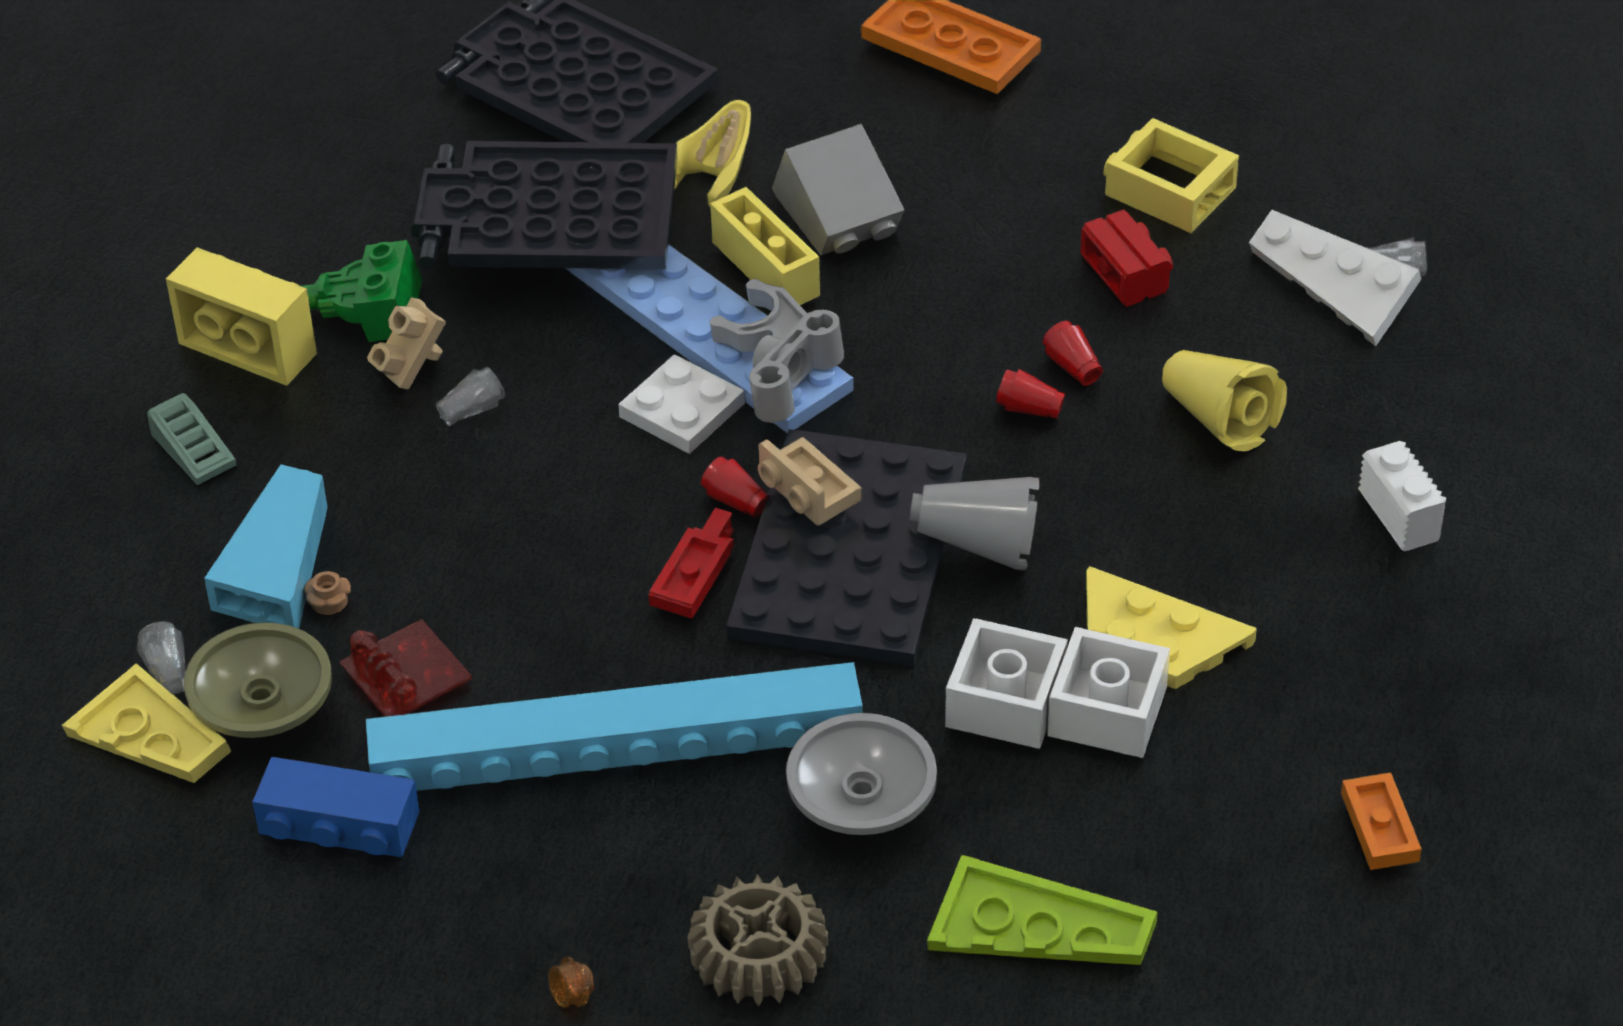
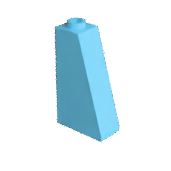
M282 464L279 466L204 578L211 611L254 623H279L299 629L307 597L304 593V587L312 576L328 508L322 475Z

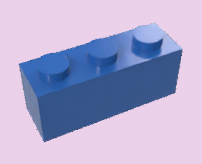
M271 757L252 802L259 834L269 835L276 839H293L317 843L324 847L336 846L365 851L373 855L385 854L397 857L403 856L420 812L414 779Z

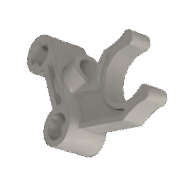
M752 279L746 284L749 305L767 308L771 313L762 320L744 324L731 322L723 316H715L710 320L712 339L716 343L729 345L741 352L754 351L752 359L753 369L749 374L755 415L764 422H780L793 414L795 410L793 389L812 369H830L842 362L844 350L840 320L837 314L829 310H815L806 313L783 287L769 285L758 279Z

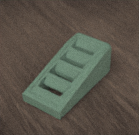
M181 393L148 411L147 416L151 435L197 485L236 466L234 456L185 393ZM211 452L214 454L197 464L195 462Z

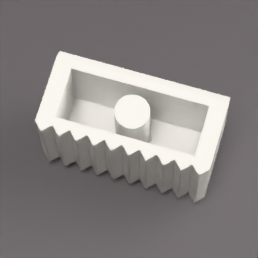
M1398 441L1368 450L1362 455L1364 458L1361 462L1363 466L1360 468L1362 470L1360 474L1362 479L1359 481L1361 485L1358 489L1403 551H1408L1439 541L1446 497L1441 496L1442 491H1438L1437 485L1432 484L1433 479L1428 478L1427 472H1423L1424 467L1419 466V461L1414 459L1415 455L1410 454V448L1405 447L1406 443Z

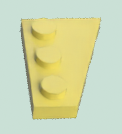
M137 663L62 725L67 736L192 783H195L231 752L227 741L196 718L187 706Z

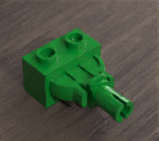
M408 240L366 245L363 259L352 262L339 271L321 274L315 284L300 286L307 289L310 311L320 310L323 318L339 317L349 323H361L368 342L388 340L393 331L389 328L388 321L395 306L406 307L411 297L419 298L423 278Z

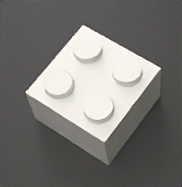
M974 618L946 687L945 727L1040 749L1048 728L1049 697L1067 650L1068 639Z
M1075 627L1049 697L1048 736L1143 758L1167 688L1170 648Z

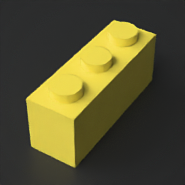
M747 187L710 203L712 242L750 280L758 279L769 285L783 287L799 305L820 296L819 256Z

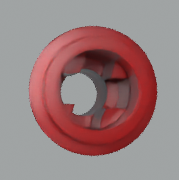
M1062 321L1050 328L1044 335L1042 343L1045 346L1046 356L1078 380L1082 386L1091 385L1100 378L1103 368L1099 364L1080 326L1073 325L1070 321Z
M1007 369L1000 384L995 403L1005 406V411L1057 419L1063 405L1065 393L1057 391V389L1021 369H1018L1017 372Z
M722 456L716 458L708 466L701 479V487L707 490L706 494L709 498L749 514L753 518H758L762 514L766 499L770 497L735 459L727 460Z

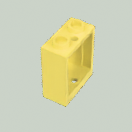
M1152 118L1140 131H1135L1129 141L1117 153H1112L1107 159L1104 166V175L1106 176L1105 195L1192 233L1236 188L1239 155ZM1154 156L1193 173L1197 177L1184 189L1140 168Z

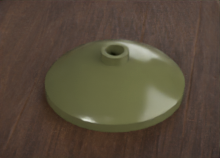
M279 623L247 624L218 634L195 653L188 664L184 677L186 699L196 718L217 732L242 738L272 736L302 724L314 715L325 702L332 683L330 660L323 646L308 633Z

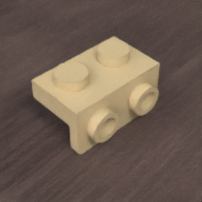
M804 437L781 450L769 440L759 444L758 472L763 482L768 487H774L788 499L796 512L804 513L817 526L861 501V487Z

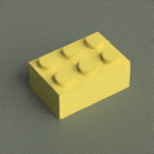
M198 247L166 278L179 344L286 386L317 354L306 288Z

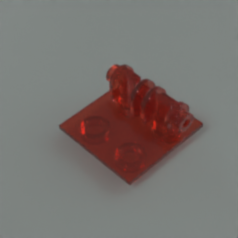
M422 619L380 641L372 632L364 630L355 632L350 638L351 656L340 661V665L384 717L405 715L472 680L471 674Z

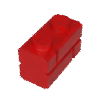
M1123 209L1107 215L1104 220L1101 217L1084 223L1081 229L1080 254L1123 305L1128 307L1143 301L1146 296L1150 299L1166 293L1169 288L1170 272L1173 269L1171 256L1165 248H1158L1152 242L1149 231L1142 222L1136 223Z

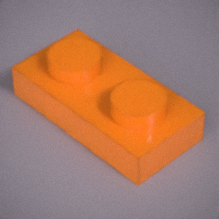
M1385 773L1343 780L1341 795L1370 870L1420 862L1421 846L1392 774Z

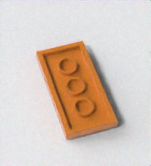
M888 0L861 25V38L995 94H998L1041 51V38L947 0Z

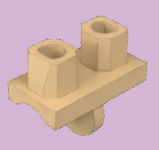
M411 297L406 307L395 306L388 319L389 328L393 330L386 343L374 344L367 356L368 361L391 379L399 388L408 390L425 359L437 361L441 356L442 349L435 344V341L446 324V321L430 311L422 300Z

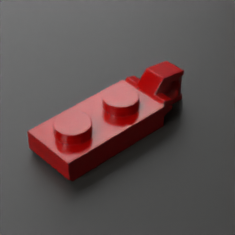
M715 508L703 529L695 527L694 529L688 528L649 591L650 606L691 619L694 617L731 555V550L734 546V539L730 538L734 531V528L731 526V517L733 516L731 512Z

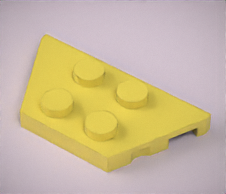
M1090 566L1086 571L1088 630L1170 648L1167 686L1177 689L1193 680L1197 673L1209 671L1223 663V655L1239 645L1246 650L1253 646L1257 629L1255 627Z

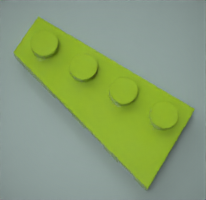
M961 855L928 937L927 944L930 951L1141 965L1157 923V911Z

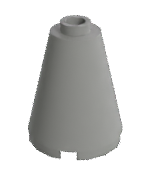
M1022 477L924 485L922 494L913 493L909 521L918 522L917 532L1015 570L1026 571L1027 561L1026 559L1019 558L1020 554H1030L1037 502L1034 501L1035 495L1029 494V489L1039 490V478Z

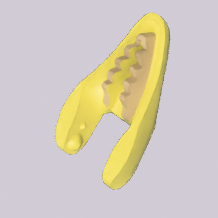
M742 100L731 101L698 130L676 143L678 159L675 188L686 174L704 172L718 177L707 194L709 207L710 203L729 194L738 176L749 135L751 110L747 102Z

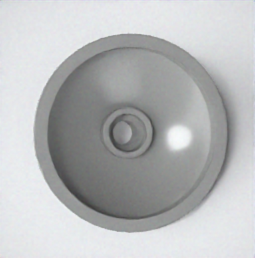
M846 714L830 718L815 725L796 742L787 762V786L790 796L798 809L816 824L845 834H878L901 827L924 810L935 791L937 766L934 754L927 741L907 724L878 714Z

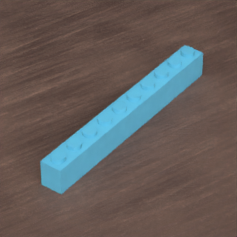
M854 662L371 718L366 719L370 773L414 779L416 791L487 782L497 783L504 780L538 776L548 777L555 774L580 771H598L622 766L648 765L656 762L697 759L732 753L741 754L749 751L774 748H792L801 736L815 725L833 717L863 713V706Z

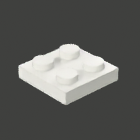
M674 354L619 403V417L690 454L745 404V391Z

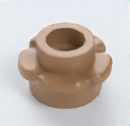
M330 571L318 573L314 578L309 579L304 587L307 602L315 612L324 615L335 614L341 611L347 605V594L351 591L350 582L346 578H340L339 574Z

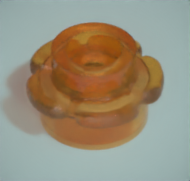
M565 957L560 965L554 966L549 970V988L559 1006L567 1007L575 1004L578 1008L588 1002L589 994L594 989V981L589 968L585 964L575 962L572 957Z

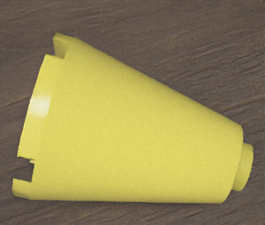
M1182 350L1169 358L1163 368L1162 382L1164 388L1225 446L1235 451L1247 452L1260 446L1265 441L1260 436L1269 426L1277 427L1286 406V383L1278 377V371L1267 364Z

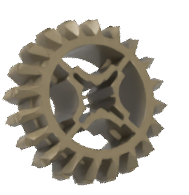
M758 874L753 882L749 884H744L736 877L732 889L718 885L715 898L703 896L700 910L693 911L690 933H688L691 963L695 970L700 971V978L703 980L704 985L714 984V989L719 997L732 991L737 1004L745 996H751L758 1006L764 996L771 995L780 1003L785 990L799 995L802 982L813 983L814 977L817 975V968H823V963L826 959V946H828V931L825 930V917L822 914V909L816 908L812 894L801 896V890H799L797 883L783 888V884L778 876L770 884L763 883ZM786 928L797 937L795 942L787 938L784 931ZM722 937L730 941V947L732 948L730 951H727L719 943Z

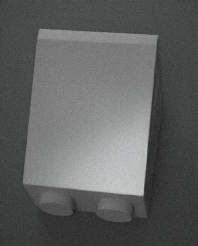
M862 124L785 149L772 186L775 196L820 255L832 251L838 254L853 249L859 242L872 237L874 240H882L889 237L897 230L905 211Z

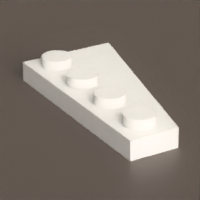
M1274 210L1270 211L1249 242L1254 254L1288 280H1294L1305 288L1309 296L1318 303L1322 301L1334 310L1339 319L1349 326H1355L1375 346L1379 343L1422 279L1417 268Z

